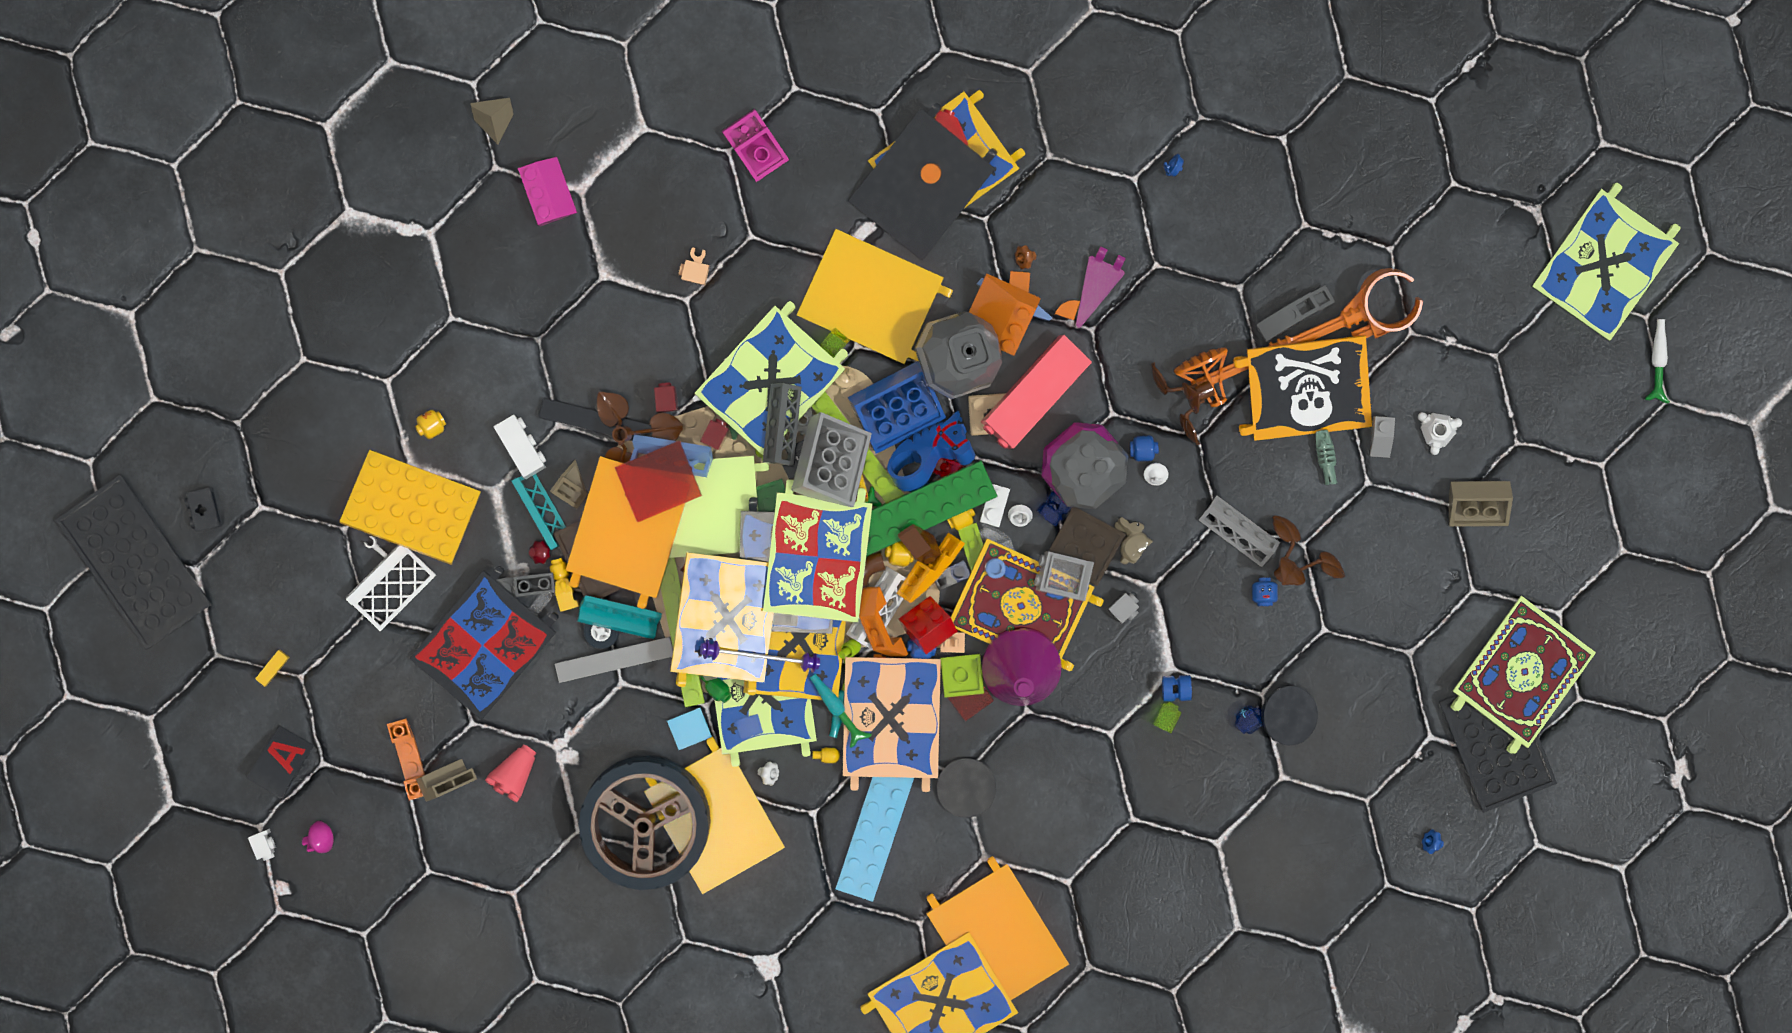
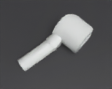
M369 536L373 539L374 543L370 546L367 542H364L365 546L373 548L386 558L388 554L379 547L377 539Z

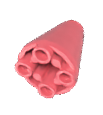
M523 744L521 748L514 751L490 772L485 781L493 786L496 792L501 795L504 793L508 794L507 797L517 803L525 788L536 752Z

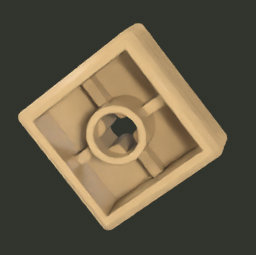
M1006 393L968 397L972 436L988 435L983 429L984 425L981 423L984 413L987 412V409L992 410Z

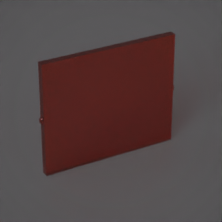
M680 440L615 467L637 523L702 496Z

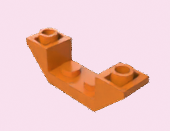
M864 587L862 589L859 618L873 651L890 657L907 656L908 652L902 638L889 637L879 614V611L887 604L881 588Z
M407 719L389 723L387 727L391 741L396 746L405 777L403 782L408 799L413 800L423 797L416 779L424 776L425 771Z

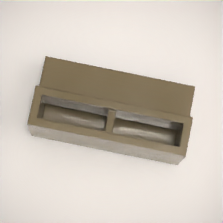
M460 759L416 780L427 802L477 780L473 768L467 770L463 760Z

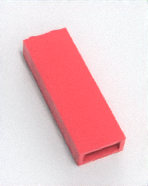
M1065 335L1058 336L982 419L983 429L988 434L996 436L998 444L1004 449H1014L1092 361Z

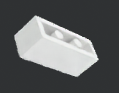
M512 415L495 425L494 428L523 478L527 479L546 468L544 464L546 459L541 451H536L534 447L536 442L532 435L526 434L524 428L527 426L522 418Z

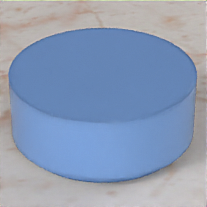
M992 558L986 563L985 570L991 578H1000L1004 575L1006 566L1001 559Z

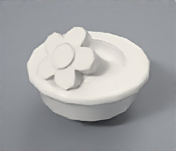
M1152 463L1144 470V478L1151 485H1161L1168 478V470L1160 463Z
M1015 505L1008 512V518L1012 524L1019 527L1027 525L1033 517L1032 511L1025 505Z

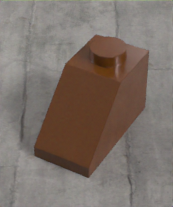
M914 524L898 534L899 539L914 558L925 565L934 562L937 557L942 555L934 535Z

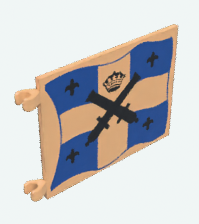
M845 657L844 712L857 729L872 734L870 738L858 740L856 745L850 748L851 733L844 725L843 776H851V790H858L859 777L922 778V791H930V778H938L941 659Z

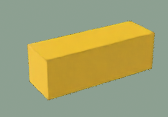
M278 650L255 679L264 687L267 686L290 657L282 650Z

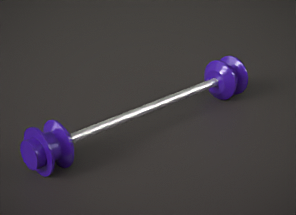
M708 639L700 647V654L703 655L704 659L711 656L712 660H715L719 653L779 660L800 663L803 672L810 668L812 673L819 669L820 658L817 657L816 653L810 657L808 652H805L801 659L724 650L720 649L717 640L710 644Z

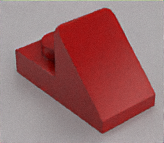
M940 458L933 473L944 477L965 466L954 460Z

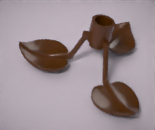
M1153 362V378L1158 389L1164 395L1167 392L1183 390L1191 409L1184 415H1179L1180 424L1187 437L1196 445H1199L1195 428L1189 421V415L1192 412L1195 414L1199 413L1200 404L1204 403L1205 399L1215 395L1211 383L1206 381L1199 385L1195 383L1189 386L1184 382L1182 387L1170 388L1167 386L1162 374L1155 367V362Z
M598 393L597 410L599 417L609 427L616 425L612 432V437L618 442V445L622 446V448L613 447L608 450L605 458L630 465L632 453L627 452L624 442L630 441L632 435L653 432V438L676 441L683 430V425L678 418L671 414L659 413L650 420L652 429L632 431L627 426H621V418L626 417L629 411L627 400L616 393Z
M1271 517L1273 518L1274 529L1278 536L1284 541L1290 542V547L1285 557L1279 560V567L1274 571L1275 577L1278 581L1282 582V585H1303L1305 583V576L1302 571L1316 564H1321L1322 570L1331 577L1340 579L1345 577L1344 570L1338 559L1328 552H1321L1319 554L1320 559L1298 568L1295 562L1288 558L1295 546V542H1299L1301 539L1297 527L1284 517Z

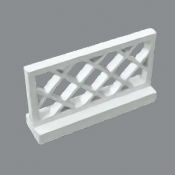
M397 545L346 596V600L381 631L436 574L410 549ZM407 554L414 559V567H402V559ZM391 570H400V581H388V573ZM402 570H414V581H402ZM416 570H425L430 576L425 581H416ZM377 584H386V595H374V587ZM388 584H400V595H388ZM402 584H414V592L411 595H402ZM363 598H372V609H363L358 603ZM374 598H386V609H374ZM388 598H400V606L397 609H388ZM374 612H386V620L381 625L374 620Z

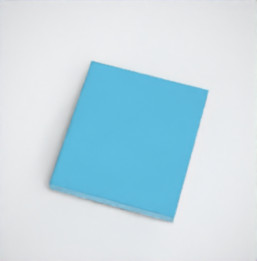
M701 708L667 721L679 750L712 737Z

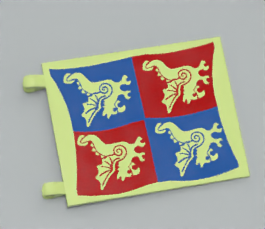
M788 479L786 481L785 493L777 492L763 611L858 622L872 503H865L866 489L858 488L857 501L854 507H848L804 495L793 494L792 486L794 480Z

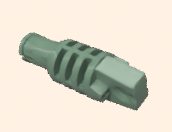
M1319 430L1316 432L1318 463L1320 468H1323L1325 485L1336 484L1334 445L1329 430Z

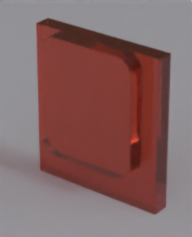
M984 686V694L948 697L965 721L994 701Z

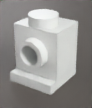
M270 829L248 837L257 860L263 858V861L275 857L273 848H276L274 840L272 837H268V833L271 832Z

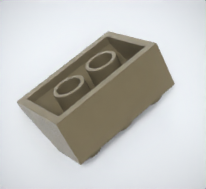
M1510 481L1451 482L1449 490V526H1509L1513 501Z

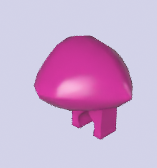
M316 821L309 828L308 836L303 838L302 845H307L308 852L327 853L333 846V832L326 823Z

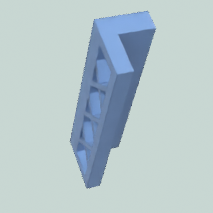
M634 435L632 440L634 450L630 459V465L707 478L713 460L711 447ZM638 453L647 454L648 456L644 460H637ZM659 457H666L667 461L664 463H657L655 459ZM678 460H685L687 464L680 467L674 463ZM698 463L705 464L704 470L695 469L693 466Z

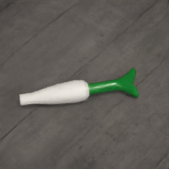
M1657 319L1652 352V364L1655 367V388L1645 397V400L1656 398L1664 403H1670L1662 388L1663 367L1667 364L1668 359L1665 319Z

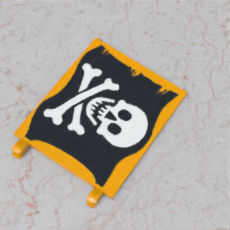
M1365 335L1247 349V357L1238 356L1233 359L1236 368L1248 366L1253 424L1239 425V432L1242 436L1254 434V441L1315 434L1319 430L1326 429L1332 432L1372 427Z

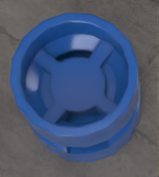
M1179 675L1177 679L1174 676H1162L1163 702H1172L1176 698L1180 701H1191V676ZM1173 685H1177V692H1173Z

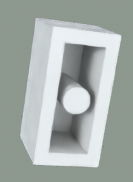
M993 484L998 497L985 502L980 522L999 527L1010 489Z

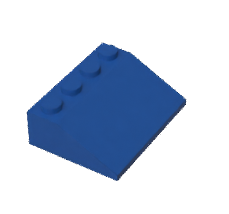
M918 361L848 397L863 430L872 433L870 444L876 454L946 418L934 390L926 384Z

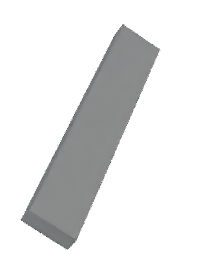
M671 637L555 663L559 683L672 657L673 646Z

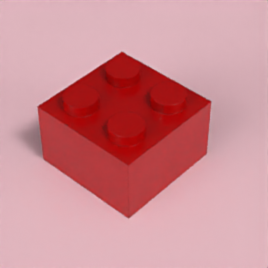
M931 596L898 618L906 634L925 654H928L958 632L951 617Z

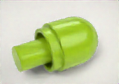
M854 639L848 640L842 645L841 651L838 653L839 657L843 659L855 656L861 650V644Z

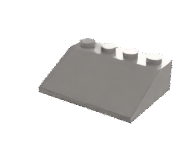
M822 412L811 416L792 491L810 498L854 507L872 433Z

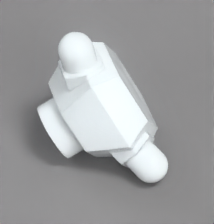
M1423 412L1418 414V419L1422 422V433L1426 443L1431 446L1430 452L1433 455H1437L1440 448L1445 447L1456 434L1457 428L1462 425L1461 419H1453L1448 415L1436 413L1427 415Z

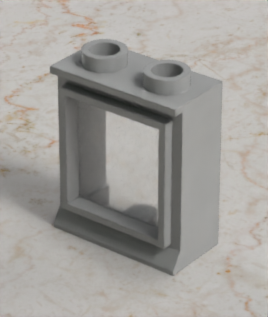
M1046 551L1039 559V566L1041 568L1034 581L1036 590L1078 601H1085L1094 562Z

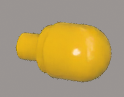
M824 747L821 748V751H812V759H821V762L836 763L840 758V753L836 748Z

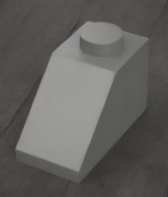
M1372 417L1370 456L1390 458L1394 439L1395 418Z

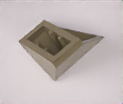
M510 98L471 103L474 120L498 145L513 117Z
M574 460L560 476L550 492L578 509L588 495V492H586L576 460Z

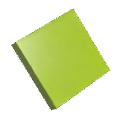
M980 654L940 658L944 697L984 694Z

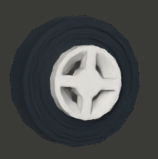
M586 623L583 630L588 644L598 649L612 646L619 636V631L600 628L599 626Z

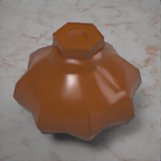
M1027 246L1017 247V251L1014 254L1016 263L1020 269L1031 268L1033 260H1036V253L1030 251Z

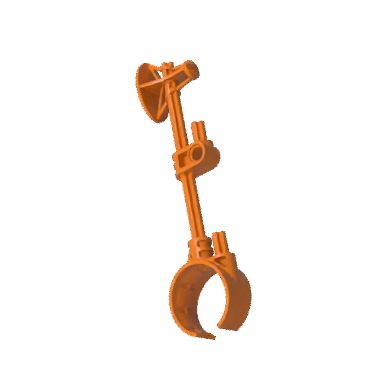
M1393 268L1381 269L1365 279L1360 291L1341 311L1338 317L1293 337L1286 335L1284 336L1285 339H1277V342L1274 344L1270 342L1268 347L1311 342L1342 327L1350 329L1353 324L1357 326L1362 320L1364 322L1367 321L1368 325L1351 332L1352 337L1365 335L1368 338L1373 335L1374 338H1378L1389 332L1400 331L1412 325L1421 312L1423 300L1416 297L1415 305L1410 314L1399 322L1386 324L1376 320L1368 310V296L1374 284L1380 279L1391 275L1403 277L1408 282L1414 281L1412 277L1401 270ZM1226 347L1211 349L1207 353H1199V356L1195 355L1189 361L1185 360L1174 369L1176 375L1191 381L1192 385L1195 383L1199 385L1206 381L1211 383L1215 392V400L1211 401L1210 397L1207 398L1211 407H1218L1227 401L1222 381L1248 369V366L1236 368L1234 363L1223 367L1228 352ZM1221 359L1219 369L1214 372L1208 373V371ZM1214 361L1208 368H1206L1205 364ZM1198 367H1201L1202 370H1203V371H1190V370L1196 369V368H1198ZM1185 374H1204V376L1194 380ZM1218 382L1222 394V397L1220 398L1218 397L1216 390L1213 386L1215 383Z

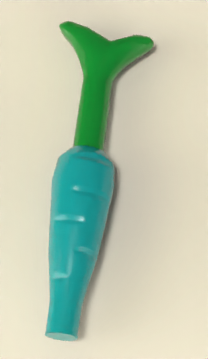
M816 673L810 677L828 710L833 716H838L850 731V748L854 747L858 740L872 736V734L865 733L856 728L844 712L845 706L842 701L819 679Z

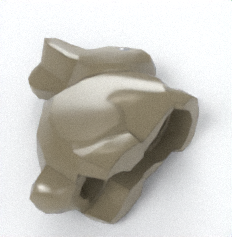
M1120 517L1118 522L1115 523V528L1126 533V537L1121 542L1120 552L1122 557L1120 562L1122 564H1128L1129 562L1134 564L1153 540L1143 533L1145 526L1142 523H1129L1126 519Z

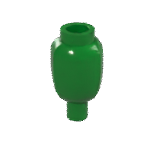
M703 675L700 677L705 682L706 691L715 701H722L723 703L729 701L732 694L730 693L729 686L723 680L717 677L716 679L706 681Z

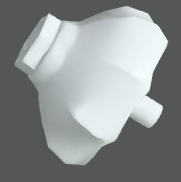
M767 762L764 767L758 769V775L762 777L763 784L772 786L778 780L779 770L777 763Z

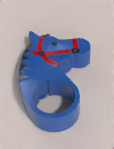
M959 411L955 412L947 421L933 424L913 434L893 452L887 469L898 489L914 491L924 486L940 458L957 459L961 465H968L975 459V452L970 441L966 439L965 434L967 430L962 423L963 419L960 417ZM914 461L921 463L919 469L913 474L898 476L899 471L904 466L914 463Z

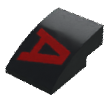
M279 726L247 779L279 798H283L314 745L284 727Z

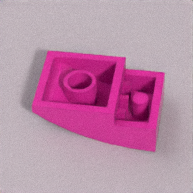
M755 109L722 130L756 182L789 160Z

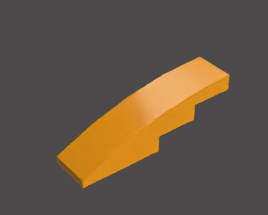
M948 533L939 546L942 555L927 565L917 561L896 594L912 603L941 576L965 543Z

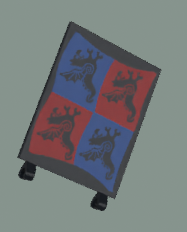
M500 565L490 575L483 571L409 658L481 720L555 635L556 631L551 626L559 618V615L553 612L544 622L496 580L505 571Z

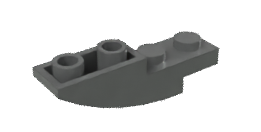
M1326 285L1267 317L1256 324V327L1265 342L1298 325L1303 320L1335 303V300Z
M553 573L496 580L515 597L555 592Z

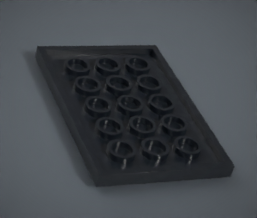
M1458 695L1439 702L1483 813L1557 784L1538 735L1529 748L1521 744L1517 753L1511 754L1506 750L1508 745L1514 740L1511 735L1466 701L1459 711H1454L1450 707Z

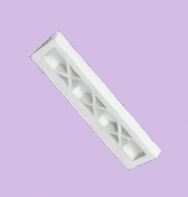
M888 566L875 587L881 588L886 602L893 598V603L890 607L887 608L886 604L879 611L880 616L883 615L882 621L885 628L904 599L896 593L900 581H905L906 577ZM859 618L858 622L852 623L846 634L873 650L870 641L869 643L864 641L867 634Z

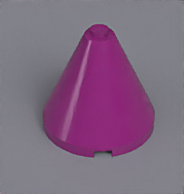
M1028 628L1005 631L991 641L984 653L982 660L983 678L990 692L1007 704L1027 706L1038 703L1048 697L1059 682L1061 676L1059 652L1054 643L1039 631Z

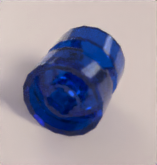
M1052 491L1047 497L1048 502H1043L1036 511L1056 527L1063 519L1062 514H1067L1072 507H1067L1057 494ZM1055 504L1059 505L1057 510H1055L1052 506Z

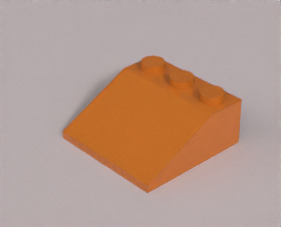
M986 273L969 313L990 323L998 336L1000 349L1014 356L1041 298Z

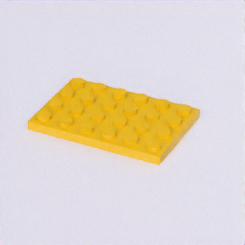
M369 450L340 523L452 565L481 491Z

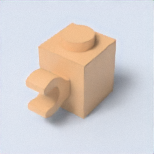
M692 248L690 254L694 262L686 260L685 264L681 263L679 275L682 276L681 279L683 281L705 286L710 268L709 265L702 264L706 251L702 250V255L697 257L694 254L695 248Z
M955 633L937 646V648H940V652L964 653L965 633Z

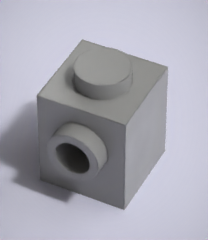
M1124 592L1108 610L1123 623L1127 619L1132 620L1139 613L1137 611L1139 608L1137 603L1139 601L1132 593L1127 595Z

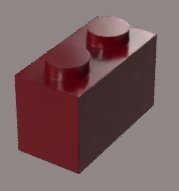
M659 383L658 387L654 388L656 412L678 411L676 387L671 386V383Z
M717 418L715 422L710 420L700 442L720 451L730 429L726 428L728 424Z

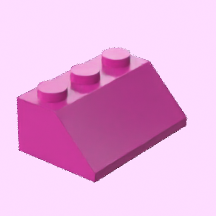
M557 157L518 168L539 226L577 213Z

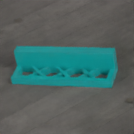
M536 474L533 475L536 481L534 490L525 487L522 482L525 479L523 476L512 480L514 487L550 550L555 549L559 546L553 536L555 527L564 529L566 525ZM535 493L544 495L546 499L544 507L535 505L533 501ZM547 502L551 509L546 508ZM538 508L543 509L542 515L539 512ZM545 510L554 513V524L546 523L543 519ZM557 520L561 526L556 525Z
M585 595L580 603L577 622L654 639L657 624L661 620L662 613Z

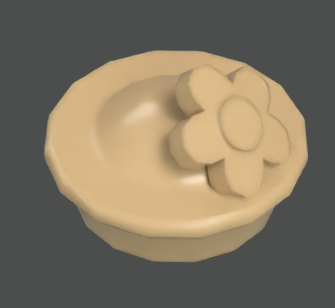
M843 366L845 370L835 380L836 385L840 388H850L857 382V374L849 366Z

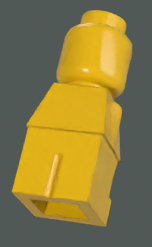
M562 558L552 560L550 572L553 573L554 580H556L555 596L560 612L579 607V601L574 598V589L569 586V571H566L567 563L563 562Z

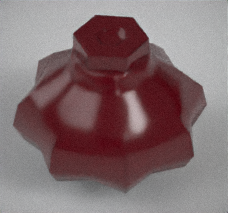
M535 541L529 550L530 558L533 559L535 564H545L550 557V548L545 541Z

